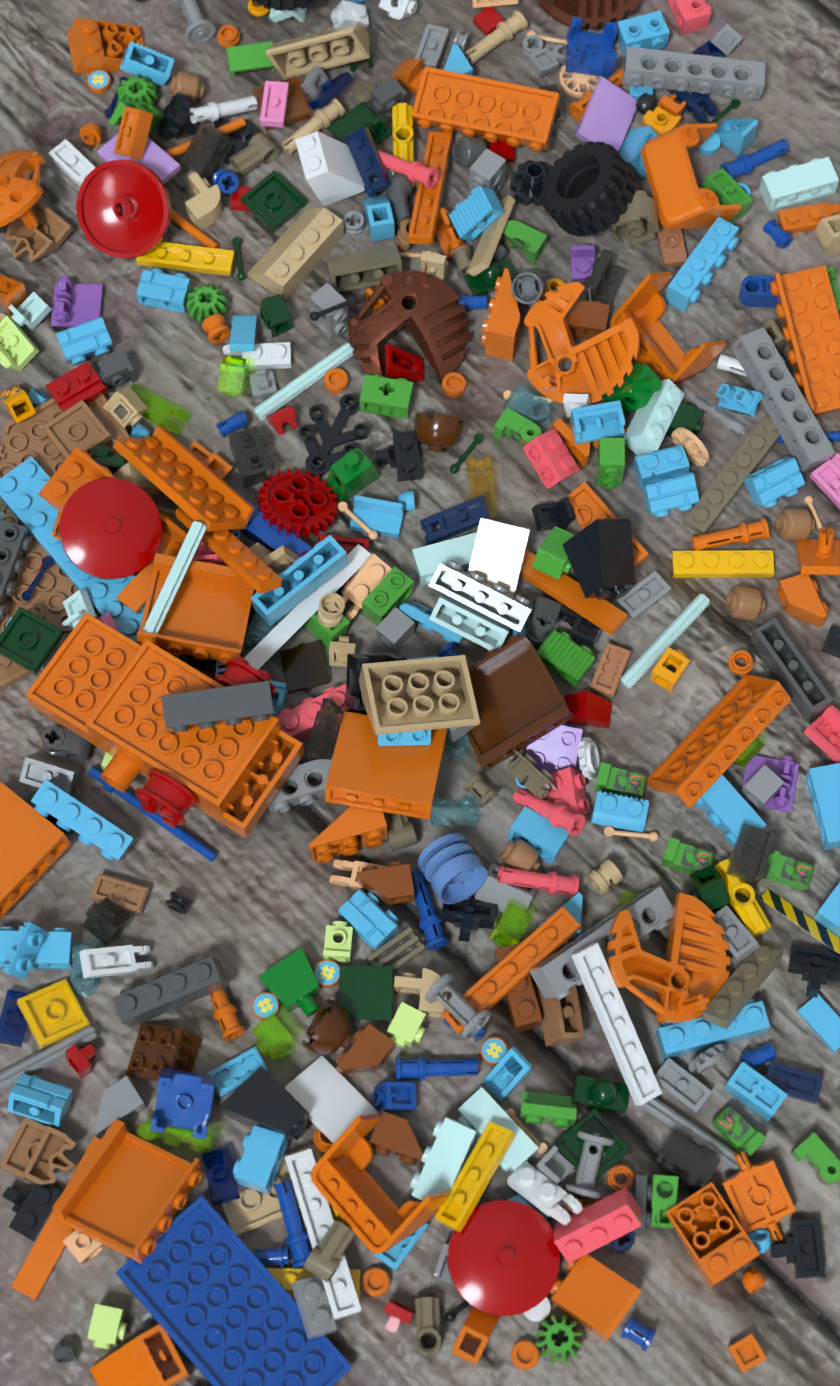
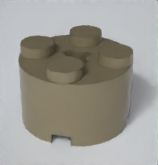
M635 191L631 204L628 203L626 206L627 211L625 214H621L618 217L619 220L615 224H611L612 238L619 243H623V240H629L630 245L643 244L653 240L656 232L659 233L656 200L647 196L645 191Z

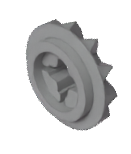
M724 1043L716 1044L689 1063L688 1069L691 1073L696 1071L698 1074L702 1073L726 1056L724 1053L728 1050Z

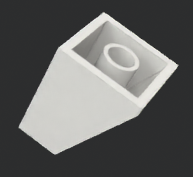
M318 131L295 140L306 181L323 206L365 191L364 182L348 145Z

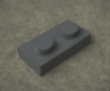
M636 1175L633 1197L641 1208L642 1226L633 1231L635 1235L643 1236L645 1228L650 1229L651 1212L646 1211V1200H651L652 1184L647 1183V1175Z

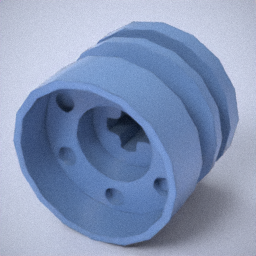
M452 833L436 839L421 852L418 858V867L423 872L425 878L431 883V887L439 900L445 904H454L469 898L484 885L488 876V871L477 855L474 854V850L463 834Z

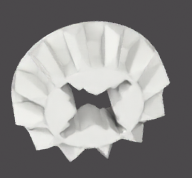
M590 737L582 738L578 744L579 750L577 751L580 769L584 777L594 779L600 769L599 751L597 745Z

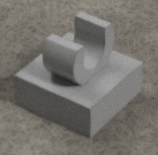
M313 67L310 73L305 75L306 80L304 83H301L299 86L304 93H309L313 100L321 101L331 82L321 67Z
M272 370L256 371L255 374L249 375L254 400L269 398L277 392Z

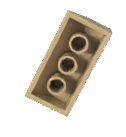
M361 21L352 22L348 25L329 28L325 31L306 34L302 37L275 43L266 50V55L283 80L309 74L313 67H321L324 70L370 58L369 34Z
M324 207L306 208L252 267L247 276L273 294H279L282 300L285 301L344 236L343 220Z

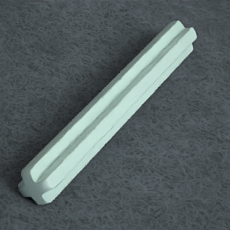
M344 343L254 408L255 415L258 419L264 420L266 415L275 412L321 379L327 371L336 368L353 356L352 351H354V348L350 347V343Z
M198 521L192 522L142 631L154 634L159 633L207 529L203 523Z
M700 593L624 673L620 682L626 688H632L667 648L705 610L710 603V599L703 593Z

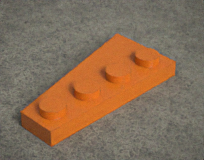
M586 482L566 496L569 498L570 505L573 506L574 516L581 530L596 519H618ZM632 535L635 569L649 557V553Z

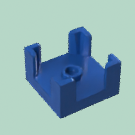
M572 17L566 34L565 72L609 78L617 61V52H613V44L617 35L618 23L606 22L603 33L600 34L580 31L583 19Z
M162 1068L159 1076L158 1094L151 1131L165 1132L166 1126L193 1130L192 1137L206 1139L216 1076Z

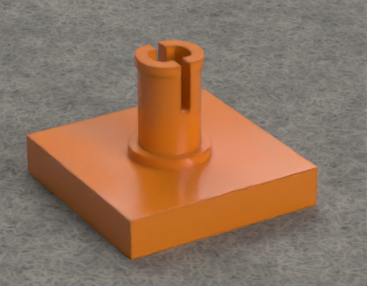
M825 527L820 528L818 539L796 540L795 550L800 574L840 575V540H833L835 535L833 528L827 527V533H825Z

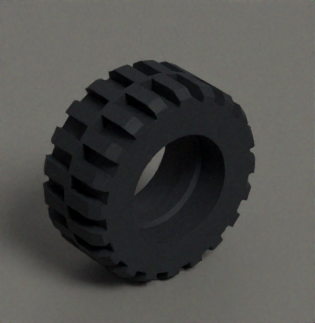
M590 141L585 142V145L578 144L574 146L573 150H567L563 153L564 156L557 159L553 163V168L549 169L546 173L547 178L543 180V190H541L542 205L552 219L566 233L583 237L586 234L588 236L596 235L597 231L603 232L608 229L610 224H615L619 220L618 217L621 214L624 215L627 211V204H631L633 200L632 193H635L636 186L635 174L632 168L613 146L605 142L596 141L595 143ZM591 185H593L588 191H586V192L584 193V191H585L587 188H589Z

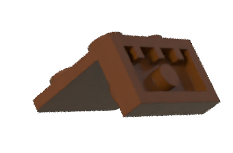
M143 1023L137 1036L126 1075L134 1078L159 1081L162 1068L192 1072L201 1038L184 1029Z

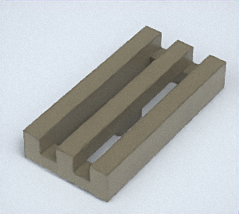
M409 927L367 956V960L371 966H384L415 944L417 948L391 965L394 966L395 972L425 951L426 947L419 941L411 927ZM407 937H410V940L376 963L375 960Z

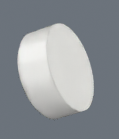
M546 1297L537 1306L524 1312V1316L531 1322L545 1320L550 1313L548 1298Z

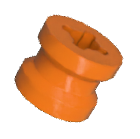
M222 314L211 315L202 322V328L208 333L207 337L211 344L222 343L231 335V330L225 325V318Z

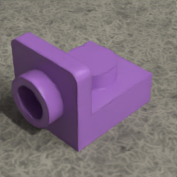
M579 244L571 247V283H595L594 245Z

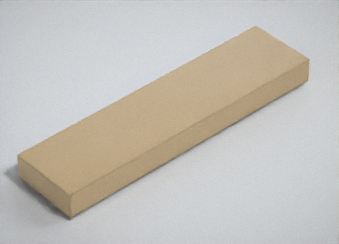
M510 195L499 201L504 213L483 231L467 270L472 276L478 275L490 266L515 204V199Z

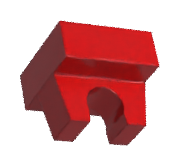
M292 406L283 407L266 415L269 425L273 427L278 435L284 434L282 429L284 422H288L291 429L297 428L296 414Z
M91 1043L81 1050L74 1044L66 1050L65 1060L78 1076L84 1079L91 1073L90 1063L97 1058L95 1055L97 1051Z
M390 1299L383 1311L391 1315L385 1329L396 1333L401 1322L408 1325L411 1323L415 1311Z

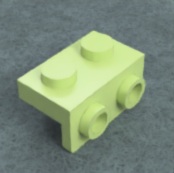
M6 316L0 322V363L6 369L12 368L21 371L39 350L11 317Z

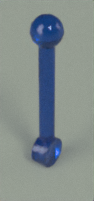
M121 77L119 79L120 84L118 87L121 86V80L128 81V79L126 77ZM117 91L109 108L104 110V115L107 119H110L113 115V109L119 98Z
M51 556L44 558L43 567L28 590L22 593L24 601L31 599V593L47 568L54 565V560Z

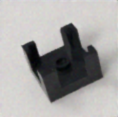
M397 653L347 654L346 706L353 710H366L359 685L362 664L407 660V658Z

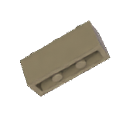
M396 245L326 258L330 285L338 293L380 285V279L384 274L402 271V262Z

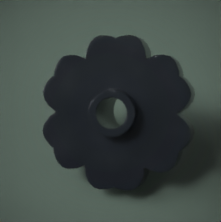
M176 93L171 98L170 103L162 113L163 120H160L158 135L171 140L178 132L183 135H192L196 131L199 122L193 124L189 118V114H194L189 113L188 110L191 105L190 97L183 93Z
M528 160L525 163H520L517 171L511 173L510 190L515 192V199L524 205H529L533 202L534 205L541 206L543 180H546V173L549 169H552V166L547 165L543 161L533 162Z

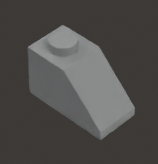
M127 1076L113 1079L107 1084L108 1088L103 1091L94 1127L95 1132L100 1138L104 1136L115 1119L125 1123L147 1108Z

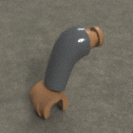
M396 173L390 178L391 186L386 188V197L390 202L393 219L398 228L394 238V245L401 252L407 251L410 245L408 234L412 217L408 206V197L411 195L414 187H418L419 182H411L406 175Z

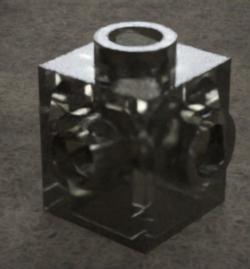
M106 897L100 903L94 902L85 913L88 917L83 927L108 946L123 933L131 916Z

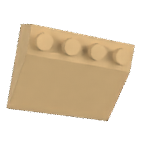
M465 655L362 664L359 685L363 704L375 735L480 725Z

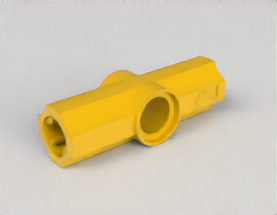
M398 103L392 106L393 156L413 162L414 134L413 118L411 116L413 107L407 103Z
M726 859L714 866L724 880L730 901L729 907L736 912L741 923L750 934L756 938L771 929L769 921L755 898L754 889L747 884L734 859ZM735 894H744L748 902L740 903L736 900Z

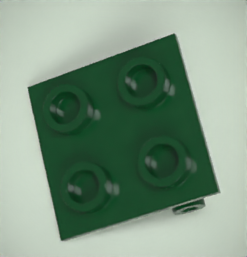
M363 102L327 127L338 141L346 145L348 144L345 138L363 126L369 128L375 145L392 134V131L385 125L388 123L387 118L384 115L376 116Z

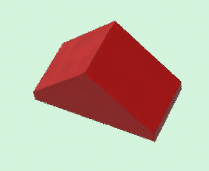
M390 344L385 345L386 378H404L409 382L424 381L423 358Z
M590 691L564 695L565 700L575 715L574 718L566 723L609 728L612 702Z

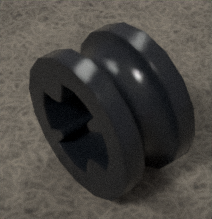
M172 891L170 893L171 899L166 900L165 904L172 910L186 915V907L191 906L192 902L185 896Z

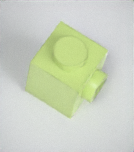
M401 1002L387 1030V1036L398 1047L404 1048L406 1045L412 1048L414 1042L420 1043L426 1031V1028L423 1027L426 1021V1014Z
M95 1304L87 1339L94 1341L93 1347L110 1350L111 1345L119 1346V1341H124L128 1324L124 1323L126 1312L123 1309Z

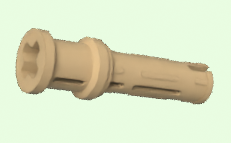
M516 10L505 22H499L496 30L464 52L468 62L470 61L471 65L475 64V62L500 43L512 40L514 34L521 29L525 30L528 27L525 17Z
M334 97L330 98L326 106L314 112L313 118L285 141L281 142L284 150L288 151L290 155L298 149L296 139L320 131L322 128L327 129V127L331 126L330 123L338 116L342 117L345 115V110L341 103Z

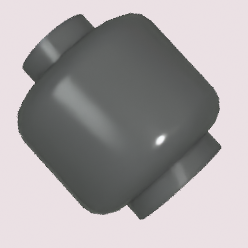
M463 136L454 143L452 156L457 165L470 168L487 147L484 140L479 137Z

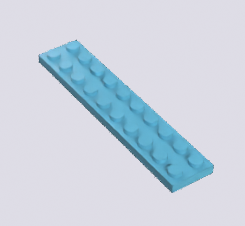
M32 456L0 478V498L21 523L27 527L32 536L78 590L87 591L92 606L100 616L109 613L111 618L116 621L119 632L137 643V632L140 630L144 608L137 615L116 598L135 576L119 580L99 579L82 572L70 561L64 552L61 541L51 535L58 510L38 495L50 480V477Z

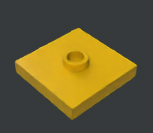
M63 979L17 1000V1004L40 1049L90 1025L67 979Z

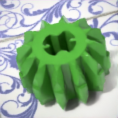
M138 74L136 78H132L129 75L128 81L121 80V86L117 90L119 102L120 100L150 102L154 106L153 102L157 101L156 87L153 82H150L148 76L141 78L140 74Z
M203 282L202 288L199 289L194 286V293H188L187 310L190 313V317L192 319L197 318L200 324L211 315H225L228 304L227 298H225L221 288L216 289L214 283L207 287Z
M555 1314L551 1315L552 1326L543 1320L541 1325L547 1332L536 1330L535 1333L536 1336L544 1338V1340L538 1341L535 1344L537 1348L546 1346L541 1356L545 1358L549 1352L553 1353L551 1363L553 1364L556 1363L558 1355H561V1361L563 1364H566L568 1362L566 1352L571 1357L576 1358L578 1354L572 1346L576 1348H582L583 1346L582 1342L574 1340V1338L582 1336L583 1332L581 1330L573 1332L572 1329L577 1325V1322L574 1320L567 1326V1315L565 1314L561 1318V1323H558ZM558 1332L564 1333L563 1338H567V1343L562 1342L560 1347L554 1345L556 1340L552 1341L551 1339Z

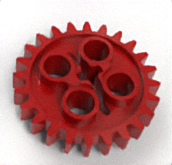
M288 468L286 474L279 470L277 477L270 474L269 480H264L258 494V511L263 512V520L269 519V527L277 525L276 532L284 529L286 530V536L294 532L296 538H299L300 533L309 538L310 532L318 536L320 530L326 532L327 527L333 525L338 512L339 502H336L338 495L332 494L333 487H326L327 480L319 481V474L311 477L309 470L302 474L300 468L297 469L296 473H293Z

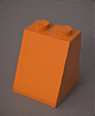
M586 1254L569 1263L566 1269L570 1273L564 1281L560 1278L556 1281L550 1291L553 1294L550 1302L605 1343L642 1291Z

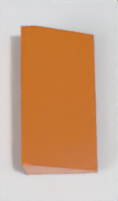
M125 106L114 154L142 160L153 118L152 113Z

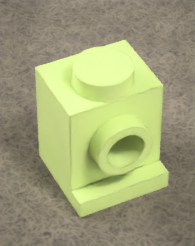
M333 921L332 925H326L323 951L324 960L351 963L354 932L353 927H348L347 922ZM335 936L343 937V941L340 943L334 942L333 939Z

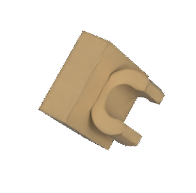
M339 635L338 642L330 641L329 666L347 667V654H356V644L349 643L350 636Z

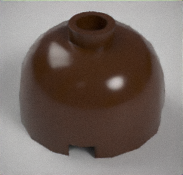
M416 413L414 432L420 443L428 446V451L442 453L443 448H450L460 440L464 420H460L458 417L435 413L430 415L429 418L426 417V413Z
M331 999L326 1001L329 1004L327 1009L321 1007L306 1032L310 1036L309 1041L303 1040L302 1042L303 1047L319 1055H329L335 1053L340 1047L346 1048L353 1036L349 1032L351 1027L350 1015L345 1008Z

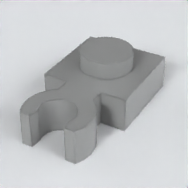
M562 44L556 45L553 51L545 47L528 54L526 61L537 76L542 77L558 70L559 64L566 63V54H559L564 46Z

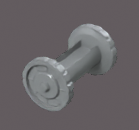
M171 0L175 8L183 9L190 25L185 33L189 42L199 44L213 37L216 28L212 21L203 19L197 4L199 0Z
M447 973L433 984L427 992L425 1000L428 1003L438 1000L465 1027L462 1036L467 1040L485 1026L491 1017V1012L487 1009L478 1012L451 986L455 977L451 973ZM446 992L452 993V997L449 1000H445L443 995Z
M578 1131L577 1137L585 1141L575 1183H566L565 1190L577 1193L581 1197L588 1196L600 1199L601 1192L594 1189L604 1145L613 1146L614 1140L600 1136L596 1132L591 1134ZM592 1145H595L597 1148L594 1154L589 1152V1148Z

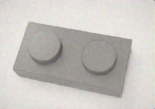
M427 23L415 59H423V68L424 66L438 68L449 37L448 28Z
M654 571L630 589L625 596L617 599L616 604L623 612L628 614L629 619L633 622L671 593L672 588Z
M727 905L714 914L716 918H713L714 922L721 925L724 930L723 940L728 942L729 951L739 963L760 947L759 943Z
M670 1058L666 1060L655 1074L659 1087L693 1114L698 1112L713 1092Z
M313 1276L293 1282L291 1287L308 1340L334 1333L337 1330V1326L321 1278Z

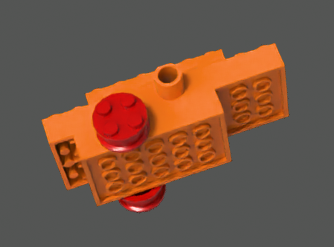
M88 613L83 615L25 694L30 706L113 756L100 775L110 786L125 793L139 773L147 777L148 780L145 785L135 790L137 799L142 802L140 807L152 815L154 812L157 813L172 828H176L177 825L183 826L186 821L184 816L191 807H195L242 837L247 838L305 754L303 743L283 732L280 728L279 719L272 715H269V720L253 722V718L249 717L242 718V724L226 726V721L215 722L214 728L199 729V725L188 726L189 731L172 733V728H165L161 696L264 681L270 682L272 677L262 669L256 670L251 667L244 658L236 656L235 659L229 658L227 660V669L222 676H216L213 680L150 641L146 640L141 646ZM270 682L271 696H273L276 689Z

